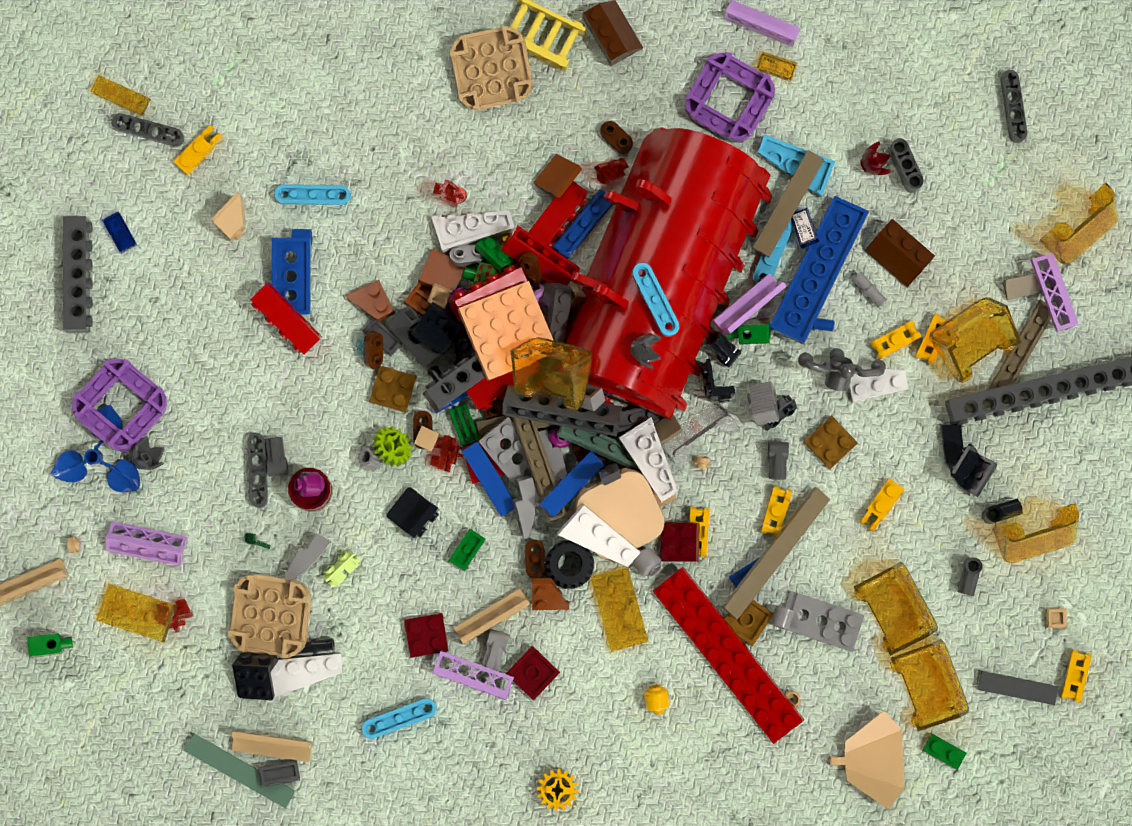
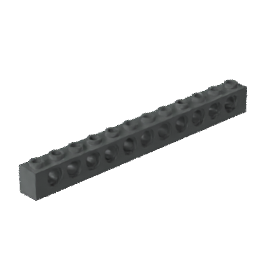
M1132 357L948 399L945 401L950 424L956 423L957 426L967 424L968 420L975 418V421L987 419L986 415L991 414L994 417L1005 415V411L1012 410V413L1023 411L1025 406H1030L1031 409L1042 406L1043 402L1048 401L1049 404L1060 402V398L1067 397V400L1078 398V394L1082 393L1089 396L1096 394L1099 389H1104V392L1114 390L1116 385L1122 384V387L1131 386L1132 373L1130 369ZM1113 371H1117V372H1118V374H1119V379H1118V380H1116V379L1113 378V376H1112V372H1113ZM1094 375H1098L1101 378L1100 384L1094 381ZM1076 379L1082 381V388H1078L1076 386ZM1058 383L1064 386V392L1058 391ZM1039 387L1045 389V397L1039 394ZM1021 392H1025L1027 394V401H1024L1020 398ZM1002 396L1008 397L1009 405L1002 403ZM984 400H987V401L990 402V404H991V408H990V409L984 408V406H983V401H984ZM966 404L972 407V414L965 411L964 407Z

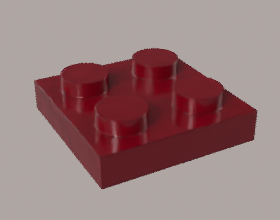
M664 523V528L661 532V562H699L700 523Z
M443 613L404 619L410 658L437 654L440 651L449 652Z
M531 646L509 669L506 675L514 677L513 681L534 701L557 677L560 671L536 648Z

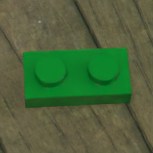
M491 236L476 243L475 249L499 272L515 263V259L501 251L502 247Z
M469 529L448 561L465 571L486 539L472 529Z
M934 734L930 735L922 750L956 770L959 769L967 754L965 751Z

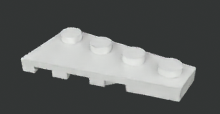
M509 211L485 212L484 214L470 213L461 216L447 215L446 217L431 216L443 253L450 251L454 247L473 244L489 236H499L512 232L515 229Z
M652 417L619 437V440L661 503L678 493Z
M584 504L576 510L557 532L559 536L627 567L641 553Z
M331 654L278 660L271 671L275 697L342 674V655Z

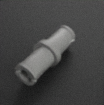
M862 272L853 279L864 291L863 294L867 295L878 308L887 300L876 289V285L872 284Z

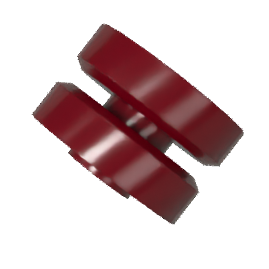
M303 468L291 477L288 484V494L291 501L300 509L315 512L325 508L330 502L333 495V486L330 479L321 470ZM301 472H318L324 478V490L316 497L300 496L294 488L295 479H297Z

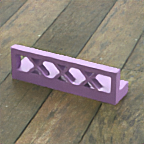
M734 0L730 1L724 15L726 20L793 47L800 31L799 27Z
M1050 253L1032 259L1031 263L1055 331L1067 330L1077 326L1079 323L1054 254ZM1037 262H1042L1045 272L1039 269ZM1046 278H1048L1051 289L1045 286ZM1053 295L1058 308L1052 305L1051 299ZM1059 314L1061 315V318L1064 323V325L1062 326L1059 325L1057 319Z
M770 273L767 274L714 318L712 322L723 336L730 334L786 287L785 283L781 282L778 284Z
M112 521L105 539V551L181 566L183 551L188 537ZM115 529L124 531L122 534H115L113 532ZM138 533L142 534L143 537L134 538L132 535ZM157 537L161 538L162 541L154 542L151 539ZM176 541L181 542V545L178 547L170 543Z
M440 651L433 670L434 675L503 700L507 699L514 679L512 676ZM443 656L451 659L454 665L447 670L439 667ZM454 660L460 662V664L456 665ZM463 664L469 665L472 673L467 676L460 675L457 667ZM485 671L491 680L484 683L479 682L476 674ZM474 675V677H475L476 680L471 679V678H468V677ZM500 677L509 680L505 691L497 688L494 680ZM492 682L494 687L488 685V683Z

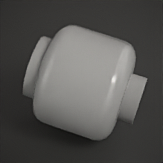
M640 548L639 551L641 553L634 559L633 566L643 576H654L661 569V558L651 548Z

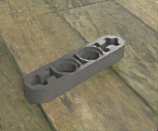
M1007 70L1001 77V88L1008 133L1012 142L1021 143L1027 137L1028 131L1020 80L1016 71ZM1010 75L1014 80L1011 83L1012 88L1007 90L1006 88L1010 87V82L1005 79ZM1009 93L1017 95L1018 99L1016 102L1008 100ZM1012 111L1019 112L1020 119L1013 120L1010 113ZM1021 123L1022 125L1018 126V131L1023 134L1018 138L1014 133L1017 131L1016 125Z
M122 113L116 114L112 118V126L118 132L173 147H178L184 142V135L177 128ZM123 118L125 123L130 124V130H128L129 127L127 125L121 124L119 127L116 122ZM137 123H142L144 129L141 132H135L134 126ZM153 129H162L161 136H152ZM166 130H168L167 133L172 136H175V134L177 133L180 139H176L175 142H173V139L171 137L166 136Z
M253 433L249 436L247 442L250 502L257 508H263L268 503L266 440L260 433ZM255 437L262 440V443L258 444V450L263 449V453H252V450L256 451V446L252 443ZM255 456L263 458V463L260 466L253 465L252 459ZM262 475L264 478L263 483L255 485L253 483L254 476ZM253 488H264V491L260 490L261 497H264L261 504L254 501V498L258 497V491L253 492Z

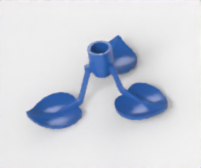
M106 405L98 411L118 429H123L122 420L111 405ZM101 440L94 446V449H89L85 452L84 461L82 455L76 451L64 452L60 455L51 471V475L61 481L79 482L87 475L85 464L97 465L100 463L112 469L108 474L107 480L113 490L122 493L137 491L140 486L139 472L133 463L127 460H120L115 467L103 461V454L98 450L103 443Z

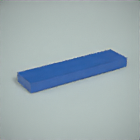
M600 189L554 244L553 248L566 259L573 254L613 205L603 199L605 195L603 190Z
M477 441L463 449L461 452L500 516L502 517L514 510L512 496L479 442Z
M590 451L539 505L553 518L605 464Z

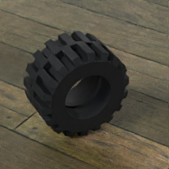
M563 540L555 544L548 552L546 558V571L549 578H552L555 585L564 589H575L583 586L590 579L594 570V558L591 551L570 540ZM566 553L576 554L581 560V569L573 576L564 575L558 567L559 559Z

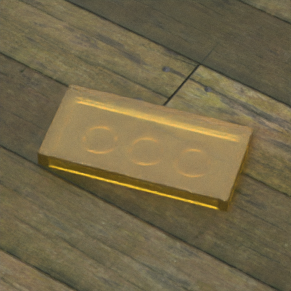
M628 567L591 577L611 652L648 642Z
M108 584L96 621L165 643L177 605Z

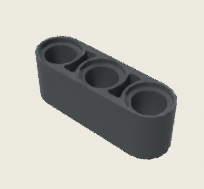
M897 138L889 147V154L906 191L916 193L924 183L923 176L907 141ZM900 145L903 148V152H897L894 146ZM902 162H908L911 168L908 170L904 169ZM909 180H917L918 186H912Z

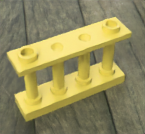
M517 0L520 8L510 27L518 29L527 9L537 13L527 36L524 37L528 54L566 72L569 67V61L566 56L577 35L585 36L586 28L579 21L574 20L573 22L534 3V0ZM545 17L553 21L554 24L543 45L538 46L534 44L533 38ZM563 26L571 30L560 53L556 55L550 52L549 48L560 27Z

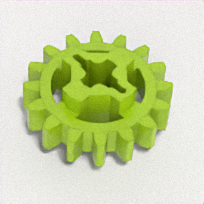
M385 426L383 429H380L373 437L375 442L372 444L376 448L374 454L380 455L378 460L383 459L384 465L390 463L391 467L395 465L400 467L402 464H405L409 457L412 456L410 450L413 449L408 444L411 442V439L405 438L407 433L402 434L401 429L395 430L394 426L390 428Z

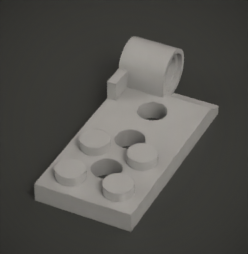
M507 416L480 438L478 442L517 489L515 479L524 477V471L529 466L514 423ZM504 438L510 441V446L507 449L500 447V441ZM516 453L522 455V461L518 464L512 462V456ZM552 471L556 485H558L561 482V480Z
M790 591L785 608L776 606L771 625L853 652L864 615ZM800 610L808 612L807 620L801 621L798 618ZM818 616L826 618L827 623L824 627L817 625L816 619ZM837 622H842L845 625V630L842 633L835 631L834 626Z

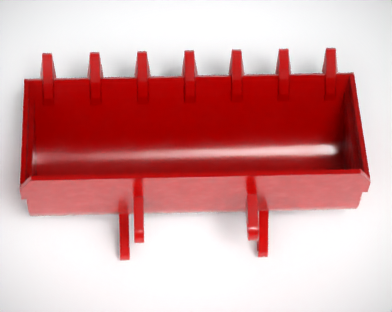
M660 127L648 134L643 139L621 195L607 190L603 197L604 200L616 207L587 276L577 272H572L570 280L582 287L581 290L587 299L569 317L565 344L557 346L559 352L552 368L553 372L583 377L587 385L600 387L608 395L670 420L675 408L685 412L688 404L681 396L690 373L700 376L701 367L695 359L704 337L707 339L710 333H714V330L709 325L718 303L726 307L729 305L730 299L724 288L732 269L734 268L742 272L744 264L740 256H738L747 233L754 238L758 234V229L755 223L752 222L761 199L769 204L771 202L772 195L769 188L766 187L771 176L765 168L760 167L745 152L704 133L683 128L666 129ZM639 263H646L652 268L679 322V330L673 336L667 337L660 333L632 277V270ZM641 270L638 272L640 277L645 276L644 271ZM665 324L667 330L672 329L671 324ZM649 333L661 337L659 341L650 346L661 357L659 360L648 362L653 366V369L641 365L631 355L632 342L636 341L638 337Z

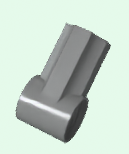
M490 630L482 666L498 671L510 634Z

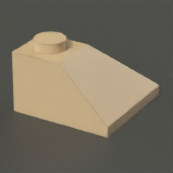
M238 192L211 219L214 225L232 242L235 239L239 240L244 235V230L246 229L245 201Z

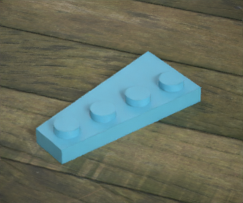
M764 135L757 154L793 177L807 150ZM820 156L824 158V161L808 189L822 197L835 161Z

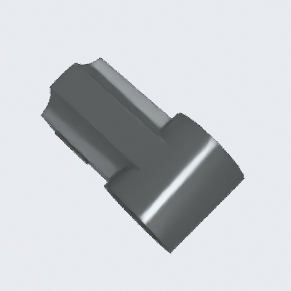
M283 437L266 439L268 454L267 471L269 477L288 474V462L285 457Z
M769 441V479L786 480V463L789 455L788 442Z
M970 557L963 562V570L957 592L974 596L983 564L980 559ZM970 561H975L977 564V568L973 572L968 568Z

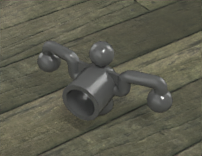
M839 348L831 350L830 362H824L822 365L814 363L812 355L807 352L800 354L798 357L800 366L827 374L825 385L836 391H847L854 374L860 377L881 376L886 369L885 362L877 359L872 362L871 369L864 370L859 365L853 364L851 359L844 357V351Z

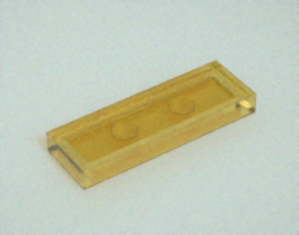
M98 75L90 91L92 94L140 116H143L150 102V98Z

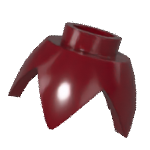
M880 141L868 147L860 160L864 172L871 175L892 173L890 169L882 168L891 155L876 152Z

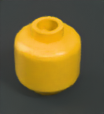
M661 684L648 686L647 690L643 693L646 710L653 712L655 715L664 713L665 709L670 706L668 690L662 687Z

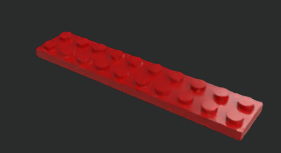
M684 567L680 568L653 590L654 594L773 744L805 720Z

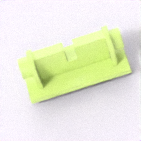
M351 550L345 551L338 557V561L334 565H330L325 569L322 577L332 587L338 586L347 577L342 571L345 569L350 574L359 566L358 563L361 560Z

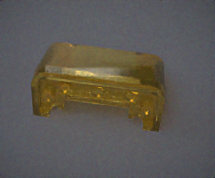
M1104 183L1089 197L1092 205L1088 212L1091 216L1075 230L1066 223H1059L1040 239L1042 244L1050 253L1054 254L1061 264L1073 262L1118 222L1115 193L1107 183Z
M989 297L976 301L933 330L929 335L933 346L954 379L960 383L968 381L973 375L971 366L996 349L1011 351L1022 343L1008 306Z
M542 337L531 338L510 350L515 393L525 397H532L535 393L542 391L564 397V406L570 410H577L583 405L593 360L590 350Z
M1076 503L1056 509L1057 517L1050 521L1052 527L1025 535L1022 526L1018 523H1009L993 529L1004 561L1016 563L1074 544L1077 539L1079 511Z
M899 562L854 586L856 598L859 601L868 603L885 635L882 646L890 656L931 636L938 630L932 613L904 563Z
M942 639L891 657V668L898 675L902 674L915 711L913 716H911V722L917 728V731L961 718L969 712L966 697L947 647Z

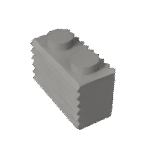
M772 381L749 386L750 393H747V399L749 404H751V408L748 409L750 419H754L757 426L771 422L774 423L775 421L778 422L776 389Z

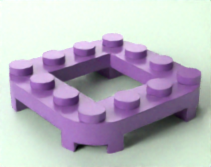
M718 53L708 58L700 75L687 94L685 112L694 122L724 139L742 143L751 137L775 94L774 83L770 75L767 73L763 74L732 56V53ZM722 74L754 91L753 96L737 122L705 104Z
M126 359L107 360L103 363V367L79 393L76 392L72 402V410L76 419L108 447L120 452L132 449L159 421L167 409V399L163 389L154 384ZM118 380L146 402L144 407L122 430L118 429L93 408Z

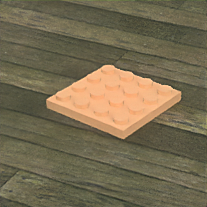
M529 281L457 309L487 381L558 353Z

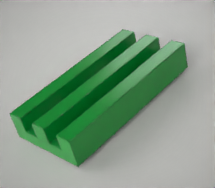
M467 404L449 410L462 447L478 441L480 438ZM462 410H465L475 436L473 439L468 431L461 412ZM457 412L468 439L465 442L454 415Z

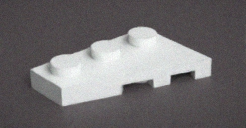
M860 366L864 370L871 369V367ZM885 369L884 374L881 376L860 377L854 374L849 386L852 403L909 390L905 371Z

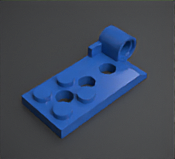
M292 229L291 238H272V285L301 315H311L312 229ZM289 252H294L297 256L296 260L292 263L286 259V255ZM289 271H294L297 275L296 280L293 282H289L286 278V274ZM289 290H294L297 294L296 299L293 301H289L286 298V293Z

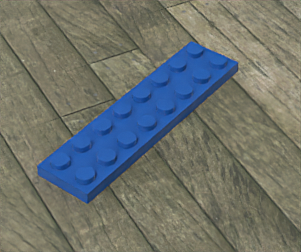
M834 196L815 234L816 238L812 240L769 327L770 330L798 343L805 344L869 214L868 210Z

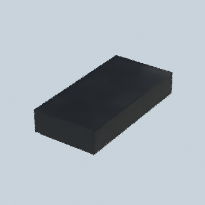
M942 425L941 433L945 464L957 463L964 448L961 425Z

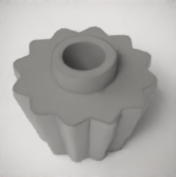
M373 446L362 449L358 453V459L363 468L367 471L375 472L376 469H380L384 462L383 459L378 460L380 455L374 454L376 448Z

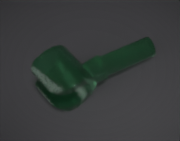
M245 534V542L247 544L270 549L271 545L255 540L256 534Z

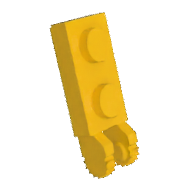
M209 125L173 161L185 174L189 175L214 150V147L222 139L223 135L218 133L211 139L210 143L205 140L214 130L212 125Z
M888 478L866 509L867 512L859 523L862 525L866 523L872 513L877 517L870 525L869 530L873 532L905 489Z

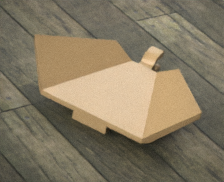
M882 711L845 741L844 757H829V765H844L846 781L888 810L905 789L902 729L885 711Z

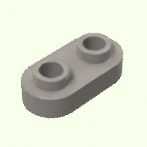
M476 244L454 247L449 254L450 263L457 267L483 263L486 259L480 253L475 252L477 251L475 249Z

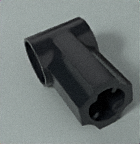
M715 331L707 337L706 344L717 354V359L729 368L740 356L741 351L735 345L728 342L720 332Z
M1017 498L992 505L984 509L982 519L987 524H994L1022 515L1023 508L1021 502ZM990 510L996 513L995 520L989 517Z

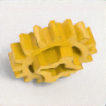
M558 768L557 773H554L551 769L549 776L544 773L545 779L538 780L542 785L536 787L537 790L541 791L537 797H543L541 804L548 803L547 809L554 806L556 812L558 807H561L564 811L566 804L571 807V799L577 800L573 796L574 793H579V790L574 789L578 785L577 782H572L574 776L568 777L567 770L562 774L560 768ZM555 777L554 783L545 785L549 779ZM562 778L569 782L570 787L564 786ZM559 780L560 788L563 789V792H560L558 795V799H556L555 792L552 791V788L556 787L557 781ZM545 793H550L553 796V802L547 799ZM565 794H569L568 799L560 803V798Z

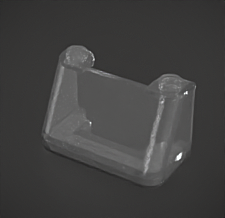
M711 403L681 424L683 431L661 446L666 460L676 474H678L691 461V453L687 445L713 427L717 433L726 432L732 436L743 425L724 406L719 403Z

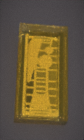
M762 51L756 70L791 82L797 63Z

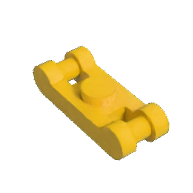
M934 313L916 352V358H923L927 360V363L933 365L952 324V320L941 318L939 314ZM936 324L943 326L942 330L935 328ZM926 346L933 349L931 354L925 351Z
M913 320L870 343L872 348H875L877 351L878 359H882L922 337L921 333L917 332L914 327L915 323ZM908 330L911 336L906 339L903 332ZM884 342L888 346V349L884 350V348L881 345Z
M773 486L760 533L773 534V537H776L781 531L793 490L780 489V486ZM777 496L784 498L783 503L776 501ZM770 520L777 522L776 527L769 525Z
M690 506L689 523H700L699 542H701V548L699 547V555L706 558L710 508L696 509V507ZM696 516L703 517V522H695Z
M1071 650L1060 698H1071L1074 702H1081L1092 654L1086 652L1082 654L1078 653V650ZM1077 660L1082 661V667L1076 666ZM1071 685L1077 686L1075 692L1070 690Z

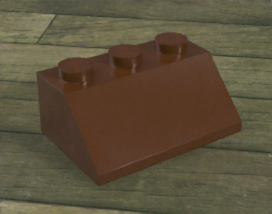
M616 0L599 3L583 12V20L610 67L643 49Z
M893 219L888 222L864 250L907 288L935 257L932 252Z

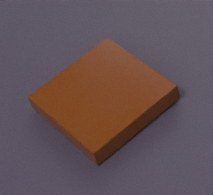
M555 154L533 183L536 187L560 198L581 172L582 168L578 164Z
M432 249L418 279V283L433 288V285L436 283L450 290H455L461 281L464 268L467 266H454L450 263L448 254Z

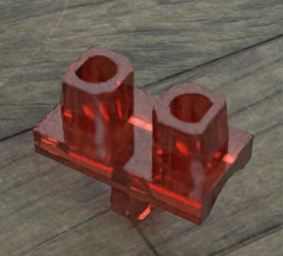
M624 158L598 164L594 167L597 171V179L601 184H608L611 181L625 177L624 171L629 168Z
M445 179L444 184L435 183L433 194L439 196L442 201H445L451 207L457 208L458 204L466 200V190L456 186L452 181Z
M449 435L438 437L434 448L441 449L440 456L433 455L431 457L430 465L444 472H450L451 464L456 465L457 458L463 459V454L458 453L459 446L455 445L456 438H452Z
M185 599L175 601L177 610L170 611L168 603L157 605L156 621H158L159 625L167 623L166 628H174L175 633L180 632L179 626L186 625L185 619L194 617L193 611L189 608Z

